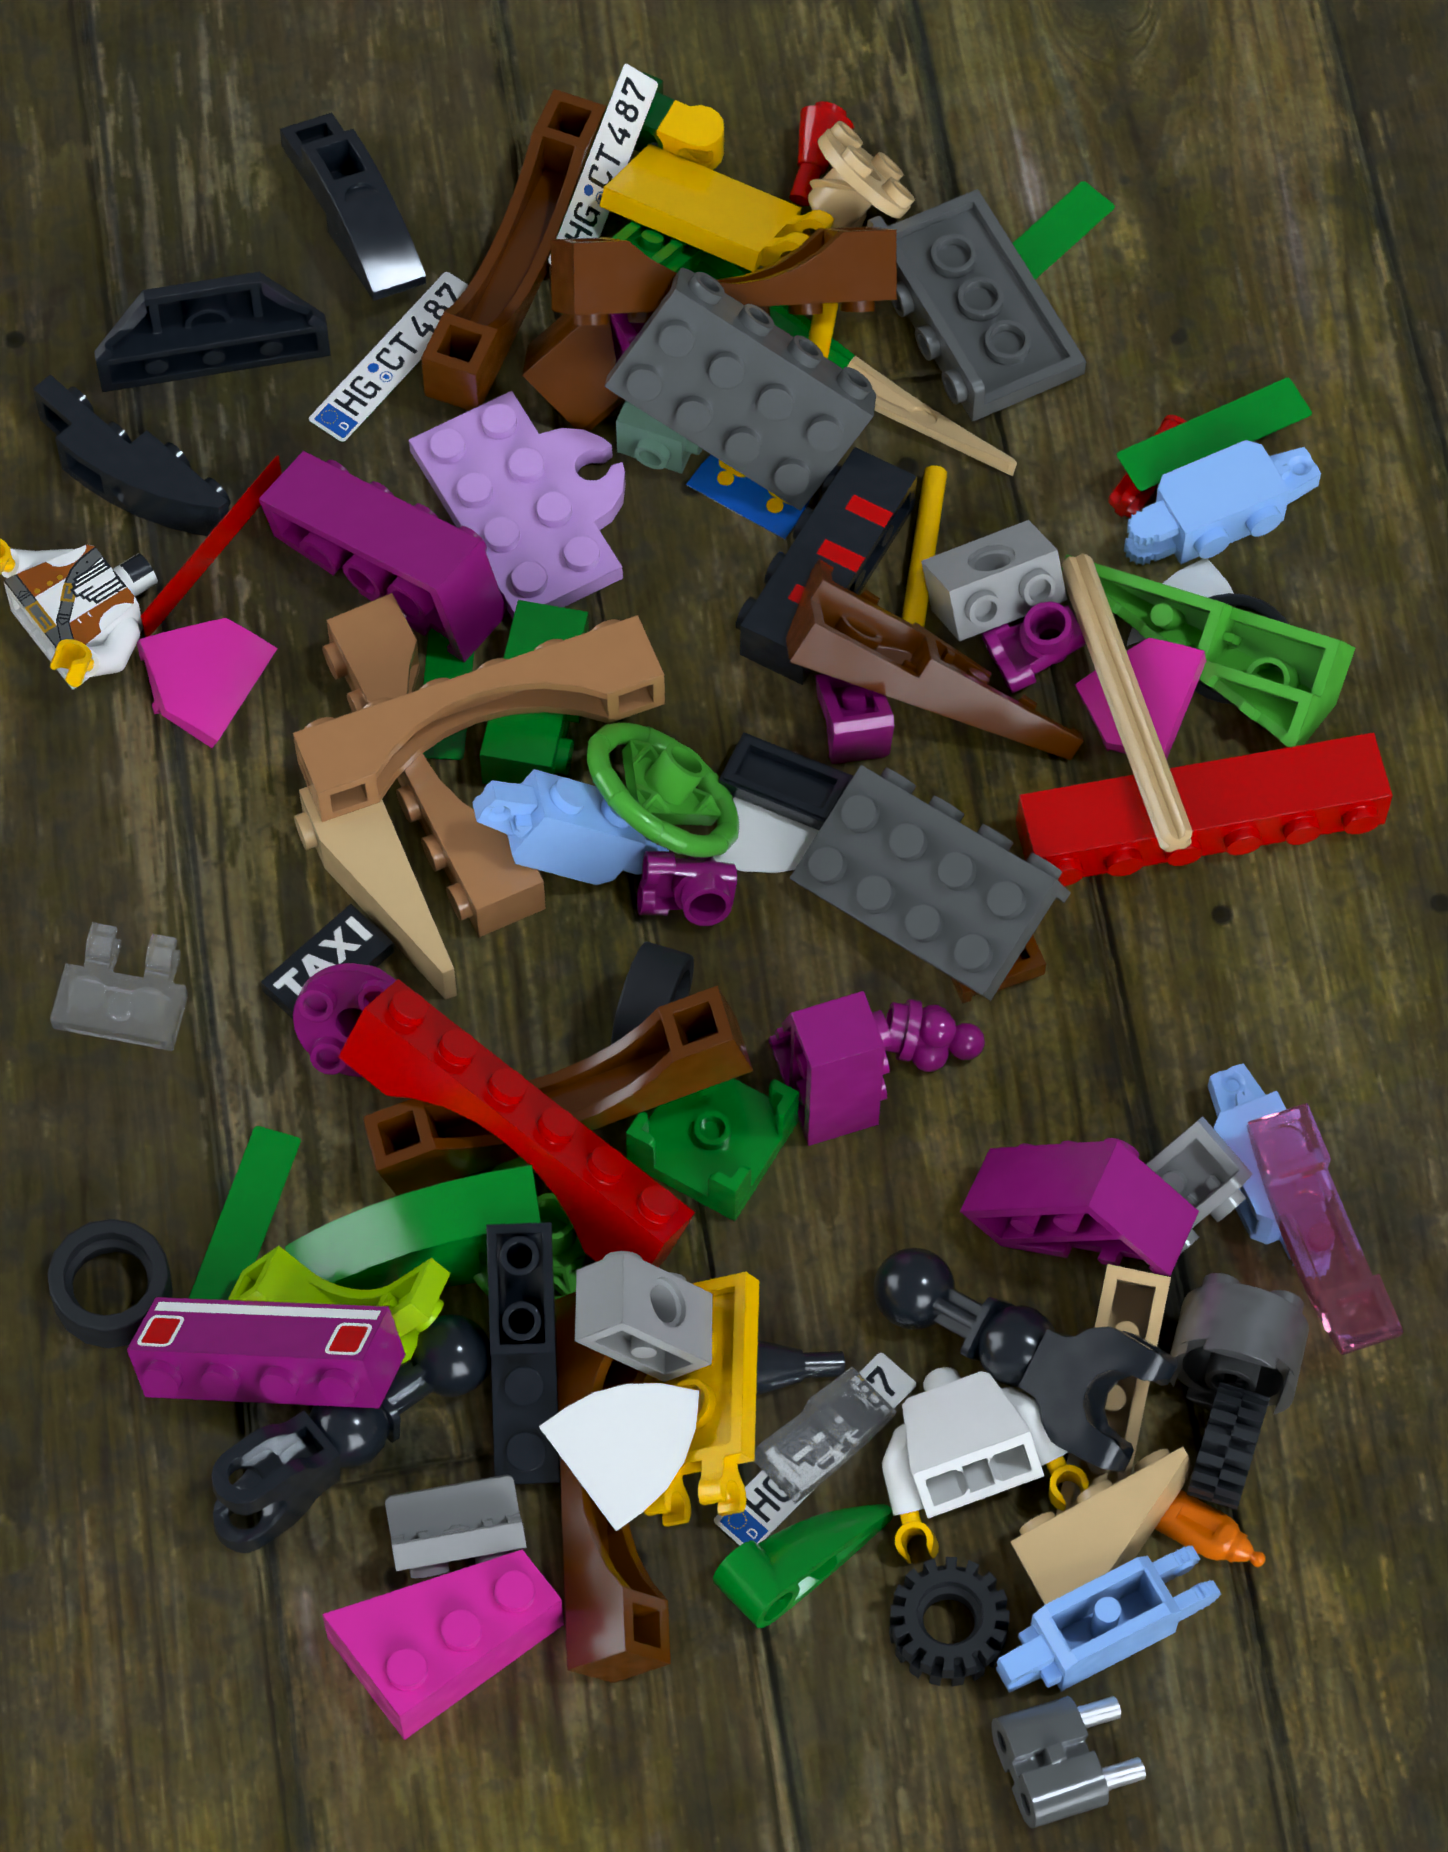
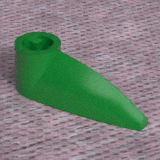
M874 1504L830 1511L795 1523L760 1543L753 1540L745 1542L733 1550L719 1565L714 1573L713 1583L757 1628L762 1629L790 1610L893 1519L892 1508L885 1504Z

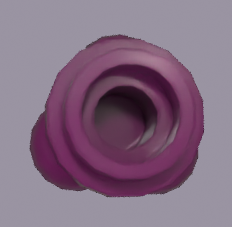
M908 999L905 1004L892 1002L889 1006L886 1021L891 1035L892 1046L885 1048V1051L895 1053L897 1060L909 1062L912 1059L913 1064L918 1069L925 1072H934L945 1065L949 1056L948 1049L954 1057L960 1060L974 1059L983 1052L985 1040L980 1028L972 1023H961L956 1026L955 1020L946 1008L939 1005H928L922 1008V1002L914 999Z

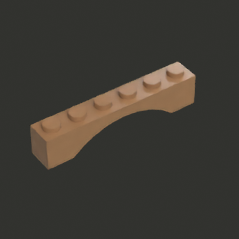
M392 593L326 620L330 643L322 646L323 654L334 678L337 680L345 677L352 692L347 693V700L352 712L361 710L366 704L375 699L383 697L393 699L414 691L420 671L417 639ZM423 753L419 755L397 777L401 788L396 789V794L407 820L410 823L419 820L426 834L425 837L421 838V843L431 867L435 872L444 869L452 884L446 887V891L458 919L462 921L469 918L476 933L481 937L546 909L544 881L539 871L515 864L508 835L477 822L474 809L463 803L438 778Z
M638 615L622 621L617 619L607 620L596 625L590 632L566 640H548L537 646L534 651L508 660L497 658L487 661L477 670L452 679L437 678L431 680L419 690L393 699L389 697L375 699L366 704L361 710L338 718L324 717L309 723L303 730L293 733L297 761L322 822L380 803L395 779L419 755L444 738L472 725L508 715L543 712L577 715L609 724L664 705V673Z

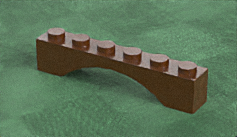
M553 89L532 132L515 190L493 243L466 290L452 306L443 312L421 357L425 396L469 411L483 405L551 265L548 262L551 253V239L557 238L607 109L606 105Z
M874 226L818 228L797 249L775 263L745 275L715 280L721 284L726 294L743 305L753 304L758 306L769 316L770 306L788 305V314L794 315L822 314L823 303H840V311L843 312L875 311V301L897 300V229ZM607 237L551 239L552 311L573 315L574 325L609 324L608 314L627 313L628 322L646 323L670 291L673 278L677 274L650 259L627 240Z
M714 986L658 1007L635 1029L587 1059L554 1073L528 1081L592 1131L752 1072L753 1069L737 1017L719 987ZM414 1098L363 1116L376 1171L396 1196L443 1182L461 1179L520 1157L503 1140L475 1121L445 1107Z
M576 1291L555 1299L558 1413L593 1392L624 1384H640L644 1382L647 1374L575 1341ZM559 1455L567 1670L614 1683L671 1664L668 1600L652 1582L639 1558L629 1523L615 1531Z

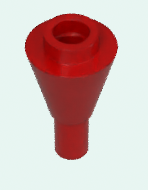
M820 101L816 102L815 105L805 106L800 111L797 162L799 169L789 199L795 204L809 206L808 195L813 190L809 184L810 181L819 179L820 175L824 174L830 165L819 148L818 139L827 129H831L837 121L844 122L854 130V125L846 117L845 110L836 104Z

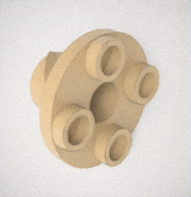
M837 121L831 129H827L818 139L820 150L833 168L823 179L810 181L809 184L813 188L808 195L811 209L829 213L834 218V223L830 228L861 227L866 219L867 210L872 205L885 214L900 219L915 201L909 190L899 182L903 177V172L882 152H878L875 157H872L861 147L863 144L861 138L842 121Z

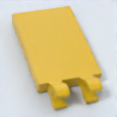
M652 144L647 145L604 186L600 207L752 272L760 265L763 267L769 266L786 256L788 251L797 249L811 236L809 228L815 230L818 228H830L834 223V218L825 211L813 210L800 215L802 208Z
M748 1272L692 1283L713 1294L712 1364L666 1382L647 1374L643 1382L664 1383L699 1391L696 1430L685 1462L667 1490L644 1510V1514L647 1516L663 1514L662 1525L666 1527L688 1523L690 1520L691 1503L682 1475L701 1472L698 1484L699 1502L702 1505L718 1503L717 1511L720 1516L741 1513L746 1508V1491L739 1475L738 1464L753 1462L755 1458L759 1280Z

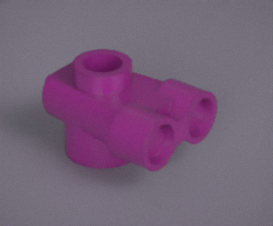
M1042 602L1033 606L1027 612L1022 623L1011 627L1006 623L981 633L984 644L991 658L996 663L1011 694L1036 683L1035 675L1053 664L1062 662L1069 654L1086 645L1081 628L1068 605L1063 607L1055 602ZM1050 637H1056V638L1051 639V640H1045V639L1050 638Z
M645 851L642 864V879L639 882L637 891L639 915L667 916L668 910L683 909L685 917L693 924L700 926L717 924L729 915L733 906L737 885L736 866L734 863L717 862L713 857L700 858L690 856L685 859L675 858L674 852Z

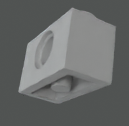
M1029 520L921 561L931 610L958 641L1026 616L1033 606L1039 603H1060L1067 600L1058 550Z
M615 1251L608 1253L604 1256L603 1260L576 1271L575 1341L663 1382L669 1381L712 1364L713 1294L687 1282L686 1278L680 1274L664 1271L642 1260V1257L634 1252Z

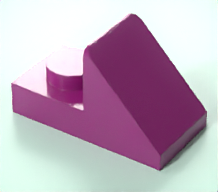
M825 674L815 675L817 698L827 724L831 763L840 764L888 756L891 751L894 732V715L886 696Z

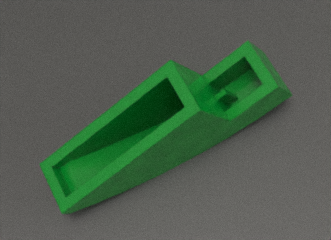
M532 1165L487 1172L401 1194L329 1222L285 1246V1251L319 1277L336 1285L351 1289L371 1290L388 1286L430 1258L450 1272L444 1287L476 1283L473 1277L481 1273L479 1253L487 1252L486 1225L541 1223Z

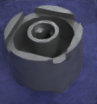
M1223 1273L1206 1275L1202 1286L1192 1290L1183 1300L1170 1353L1178 1361V1367L1170 1380L1171 1384L1174 1386L1178 1378L1188 1387L1186 1398L1210 1411L1213 1407L1219 1384L1222 1382L1270 1397L1268 1406L1276 1404L1274 1414L1283 1412L1292 1404L1309 1333L1308 1322L1302 1314L1304 1302L1299 1296L1289 1291L1274 1290L1269 1292L1261 1288L1241 1284L1236 1278Z

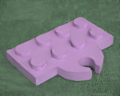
M510 391L409 439L411 454L457 528L460 526L469 527L484 540L487 546L486 554L506 609L512 619L514 618L518 600L565 607L623 579L622 566L600 532L601 529L614 520L624 503L626 482L623 462L611 465L607 474L599 480H586L577 474L587 464H604L613 457L612 445L604 438L584 429L559 428L539 434L514 393Z

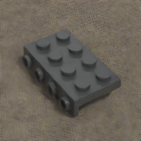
M978 189L888 227L881 216H876L867 221V226L897 229V300H891L892 305L899 316H908L915 328V337L921 353L928 361L935 360L942 372V382L949 399L955 405L961 403L972 422L1085 374V358Z
M680 268L673 278L670 291L607 375L604 386L800 511L874 417L876 393L872 389L869 380L862 373L850 367L842 369L825 358L820 348L811 340L799 335L791 336L774 325L772 318L758 306L753 304L743 305L726 294L721 284L710 275L703 272L693 273L686 268Z
M861 765L790 876V879L991 1001L1054 900L1057 899L1065 903L1071 894L1058 881L1063 872L1032 852L1026 861L1012 854L1009 850L1013 842L985 824H982L977 832L961 824L960 822L965 814L943 799L934 795L929 804L913 796L912 793L917 786L895 771L886 767L879 776Z

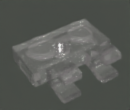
M93 922L87 938L84 967L65 964L50 1017L53 1029L173 1051L188 997L185 985L173 983L181 955L180 950H175L177 938L152 934L147 949L144 978L115 973L113 970L121 947V940L115 938L117 927Z

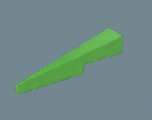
M1094 563L1111 611L1131 625L1146 639L1164 640L1205 651L1207 661L1199 680L1216 690L1250 719L1256 721L1280 739L1284 745L1288 747L1304 745L1335 707L1355 647L1329 636Z

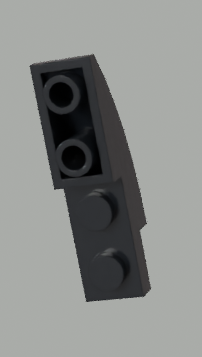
M332 112L280 128L282 148L325 211L328 233L373 301L426 284V274L404 220L378 168L355 130L344 131Z
M51 374L33 388L40 420L58 435L55 437L62 469L93 493L137 517L168 528L203 536H209L229 512L231 501L223 487L213 478L207 477L204 480L194 472L186 456L173 443L167 442L164 445L148 430L132 442L128 434L117 423L110 421L106 424L94 413L89 400L80 390L73 386L66 389Z
M552 1222L486 1225L495 1476L511 1475L514 1484L560 1483L559 1453L539 1428L540 1425L558 1413Z

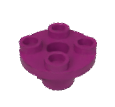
M344 963L324 968L306 981L294 1006L293 1022L300 1043L310 1055V1061L318 1071L327 1075L341 1073L362 1077L338 1058L363 1009L392 985L396 979L375 966Z

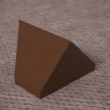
M563 314L528 344L522 376L575 429H584L589 432L625 401V399L604 387L607 375L616 364L610 317L609 324L574 325L573 315Z

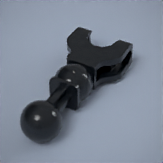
M906 1248L893 1253L884 1260L875 1275L873 1286L874 1298L880 1312L890 1322L899 1327L913 1330L927 1328L938 1323L965 1338L961 1347L962 1355L980 1361L984 1369L999 1383L1011 1387H1019L1035 1397L1040 1406L1041 1422L1052 1443L1102 1469L1125 1472L1134 1449L1130 1442L1123 1439L1109 1426L1105 1412L1108 1393L1119 1380L1131 1376L1142 1381H1154L1159 1385H1167L1178 1367L1176 1358L1138 1335L1127 1331H1120L1113 1327L1091 1328L1077 1336H1071L1055 1331L1050 1321L1037 1309L1024 1305L1015 1306L1008 1301L988 1297L981 1304L955 1290L954 1277L946 1262L937 1254L923 1248Z
M456 1314L438 1316L428 1328L419 1332L417 1347L412 1358L398 1369L380 1408L314 1405L310 1415L303 1410L284 1423L271 1424L259 1428L224 1452L217 1459L212 1470V1487L217 1497L213 1511V1524L219 1541L226 1547L240 1553H250L260 1549L291 1528L310 1509L323 1492L340 1481V1467L353 1469L367 1464L382 1450L387 1439L391 1443L400 1438L401 1413L431 1392L441 1396L456 1397L476 1389L484 1381L491 1367L490 1341L485 1331L476 1322L465 1316ZM247 1469L236 1483L230 1484L229 1476L234 1471ZM260 1510L262 1511L261 1521L251 1529H238L231 1525L230 1516L233 1513L251 1515Z

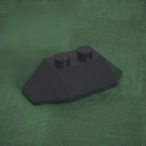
M261 272L142 290L94 351L102 393L331 356L325 314Z

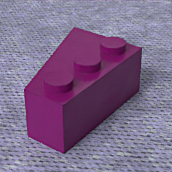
M864 991L791 1012L781 1023L782 1027L777 1028L774 1031L775 1035L770 1036L768 1041L784 1084L799 1091L798 1121L807 1145L811 1146L879 1125L880 1101L887 1099L883 1075L889 1073V1063L885 1048L892 1046L889 1027L882 1011L872 1012Z
M1106 1138L1104 1141L1077 1143L1063 1141L1061 1144L1049 1145L1023 1143L1017 1147L989 1148L960 1210L965 1217L1003 1247L1068 1258L1072 1247L1100 1252L1097 1259L1101 1264L1115 1266L1120 1265L1123 1256L1145 1260L1150 1265L1149 1269L1152 1273L1165 1276L1171 1275L1199 1213L1193 1205L1139 1159V1153L1133 1146L1115 1138Z

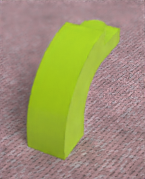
M277 1246L242 1270L228 1300L389 1306L406 1354L401 1363L403 1364L412 1358L417 1347L419 1332L428 1328L440 1314L444 1302L439 1297L449 1278L450 1272L430 1258L388 1286L371 1290L351 1289L336 1285L319 1277L282 1247Z

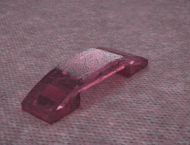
M1308 1103L1248 1121L1247 1130L1251 1146L1280 1233L1302 1285L1321 1323L1340 1354L1345 1355L1402 1336L1404 1331L1380 1274L1372 1275L1328 1171L1331 1158Z

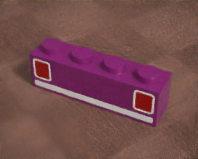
M156 1297L127 1348L145 1397L380 1408L406 1355L389 1306Z

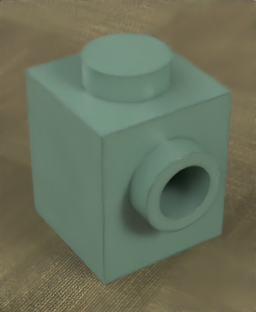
M625 401L616 420L617 452L636 458L640 463L649 468H666L682 474L691 453L700 455L703 449L633 404Z

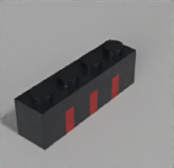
M856 447L853 448L843 466L837 463L824 480L821 489L823 497L816 508L807 507L801 514L793 532V539L795 541L786 554L778 552L771 561L764 579L766 586L758 599L752 596L749 597L740 610L736 621V629L740 630L741 656L801 685L804 684L812 670L789 661L786 636L813 567L819 559L834 567L831 575L832 581L860 595L915 507L916 475Z

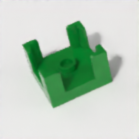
M733 1078L657 1106L649 1119L647 1112L643 1111L638 1113L626 1132L627 1159L651 1177L735 1222L798 1123L799 1091L776 1079H772L769 1083L768 1097Z

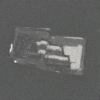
M851 1367L812 1396L806 1403L802 1413L760 1443L755 1450L754 1462L796 1504L862 1449L893 1419L897 1411Z

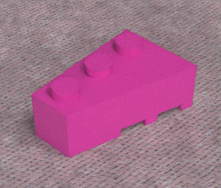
M523 1549L322 1614L328 1640L404 1740L564 1625L562 1599Z

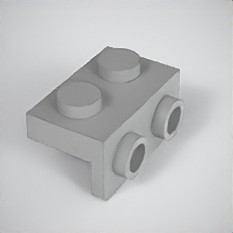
M1203 1116L1146 1163L1151 1170L1199 1211L1192 1228L1209 1214L1216 1222H1219L1242 1203L1246 1197L1239 1189L1252 1175L1251 1171ZM1191 1229L1181 1253L1199 1238L1193 1229Z
M506 1474L389 1495L385 1499L396 1571L409 1569L411 1578L431 1577L449 1572L448 1562L474 1557L475 1564L512 1553L516 1549L527 1548L523 1523L519 1514L515 1484L511 1475Z

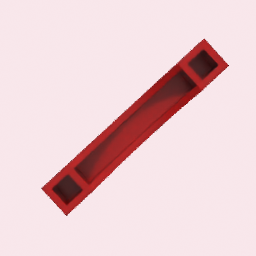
M399 979L363 1009L338 1058L386 1096L414 1098L445 1107L475 1121L503 1140L529 1165H532L535 1172L554 1193L573 1224L584 1252L596 1262L603 1260L604 1256L608 1253L629 1251L640 1255L642 1260L659 1267L666 1260L695 1214L691 1208L675 1197L669 1190L657 1183L618 1150L601 1139L573 1117L571 1113L559 1106L520 1073L512 1069Z

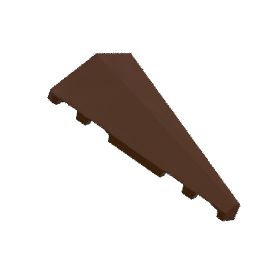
M820 559L817 561L810 573L786 636L789 661L791 663L1068 760L1073 758L1084 742L1080 731L1074 727L1070 730L1035 711L1038 703L1026 695H1023L1017 701L988 685L992 674L990 671L918 623L911 624L878 606L880 598L867 589L859 596L832 581L831 576L834 567Z

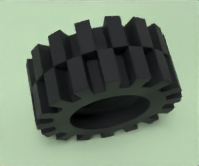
M1220 1382L1187 1495L1238 1509L1270 1397Z
M946 1557L945 1565L937 1566L934 1558L923 1563V1571L918 1573L914 1568L905 1575L904 1585L898 1584L890 1611L889 1636L891 1644L895 1643L896 1657L900 1663L906 1660L910 1663L909 1672L919 1679L922 1672L930 1675L929 1684L941 1686L942 1678H950L953 1687L964 1685L966 1676L971 1675L974 1681L984 1676L985 1667L990 1665L993 1668L998 1661L1000 1651L1005 1646L1009 1626V1610L1006 1611L1007 1597L1003 1589L997 1591V1579L990 1572L984 1577L978 1573L979 1564L970 1560L966 1568L956 1566L957 1557ZM941 1600L958 1601L971 1611L975 1627L972 1633L961 1642L954 1644L939 1642L932 1638L925 1629L923 1617L927 1609Z

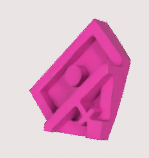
M227 618L159 633L137 641L140 659L145 661L154 697L152 704L154 714L161 713L162 716L210 748H213L278 649Z
M1147 638L1128 649L1127 654L1167 760L1207 660L1203 650L1164 640ZM1095 670L1075 684L1076 690L1086 706L1106 750H1114L1126 754Z

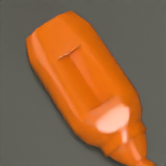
M1180 1490L1155 1528L1157 1531L1186 1547L1189 1545L1193 1546L1198 1554L1207 1559L1215 1561L1227 1560L1231 1563L1250 1561L1255 1567H1261L1265 1562L1266 1557L1264 1553L1254 1551L1251 1542L1247 1538L1248 1536L1240 1531L1238 1524L1230 1516L1193 1496L1187 1495L1183 1490Z

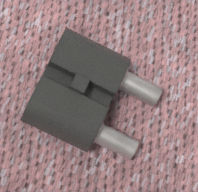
M1066 1696L992 1720V1736L1005 1773L1010 1772L1015 1783L1011 1788L1022 1817L1030 1828L1108 1805L1109 1790L1145 1779V1768L1139 1757L1102 1768L1096 1752H1089L1085 1740L1088 1737L1086 1728L1121 1718V1709L1116 1697L1111 1696L1077 1707L1073 1699Z

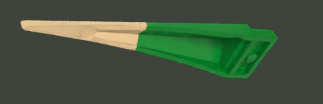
M631 221L612 237L631 242L650 259L676 273L680 268H686L693 273L703 272L714 279H722L752 272L635 221ZM788 305L770 306V317L774 325L793 337L799 335L808 339L811 321L804 315L788 314ZM832 338L828 360L842 369L844 367L853 368L869 380L872 389L876 393L874 411L1013 476L1017 465L1014 458L930 408Z

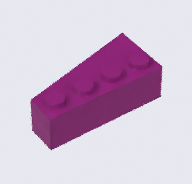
M303 451L259 498L274 537L333 576L342 568L347 579L359 590L361 595L370 601L392 593L401 611L407 615L406 620L412 629L423 636L431 628L449 640L450 644L447 646V652L464 663L508 615L486 554L487 546L475 531L466 526L457 528L439 519L428 507L419 503L413 506L395 497L389 489L378 482L372 481L367 483L351 475L346 468L334 460L328 459L325 462Z

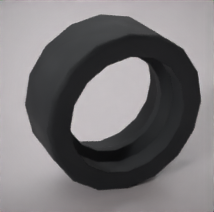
M648 941L643 943L631 964L623 986L613 1024L611 1045L639 1026L658 1007L689 996L694 972V957L692 955Z
M117 1219L89 1222L68 1234L54 1251L47 1273L50 1297L55 1312L66 1330L86 1344L104 1348L130 1345L156 1297L172 1298L173 1296L171 1273L167 1257L156 1238L136 1223ZM113 1252L133 1255L139 1259L147 1271L148 1286L145 1295L136 1305L122 1313L111 1315L90 1313L80 1306L74 1296L73 1281L76 1273L84 1263L100 1254Z

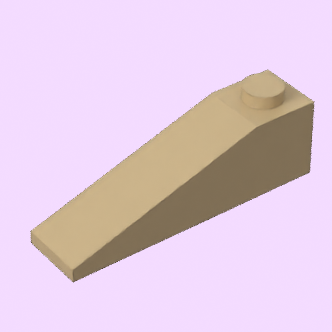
M308 787L299 789L303 813L295 815L294 821L304 848L308 850L316 847L322 864L328 873L445 1000L457 996L454 967L383 800L380 803L322 822Z
M1107 1264L1094 1328L1109 1326L1120 1331L1131 1332L1157 1346L1171 1277ZM1131 1376L1119 1380L1108 1393L1105 1412L1109 1426L1123 1439L1130 1442L1134 1449L1125 1472L1102 1469L1071 1453L1068 1454L1067 1464L1075 1465L1084 1471L1089 1482L1088 1488L1106 1480H1110L1114 1485L1131 1475L1150 1381H1142ZM1064 1481L1062 1483L1061 1494L1066 1503V1510L1078 1504L1076 1499L1081 1494L1078 1485L1072 1481ZM1057 1509L1056 1516L1065 1511Z

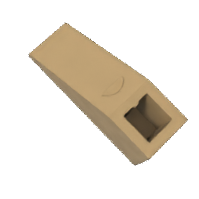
M1184 1447L1172 1453H1169L1168 1449L1155 1451L1141 1459L1134 1466V1474L1114 1485L1110 1480L1099 1482L1083 1491L1077 1497L1078 1504L1057 1516L1053 1512L1043 1513L1029 1520L1020 1528L1021 1536L1010 1542L1044 1605L1136 1558L1193 1472Z

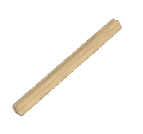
M1083 553L1076 557L1069 556L1062 562L1063 581L1159 846L1166 852L1185 849L1192 842L1193 830L1093 559Z

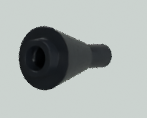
M758 1340L756 1396L802 1382L804 1378L844 1376L845 1358L842 1351L803 1352L801 1349Z

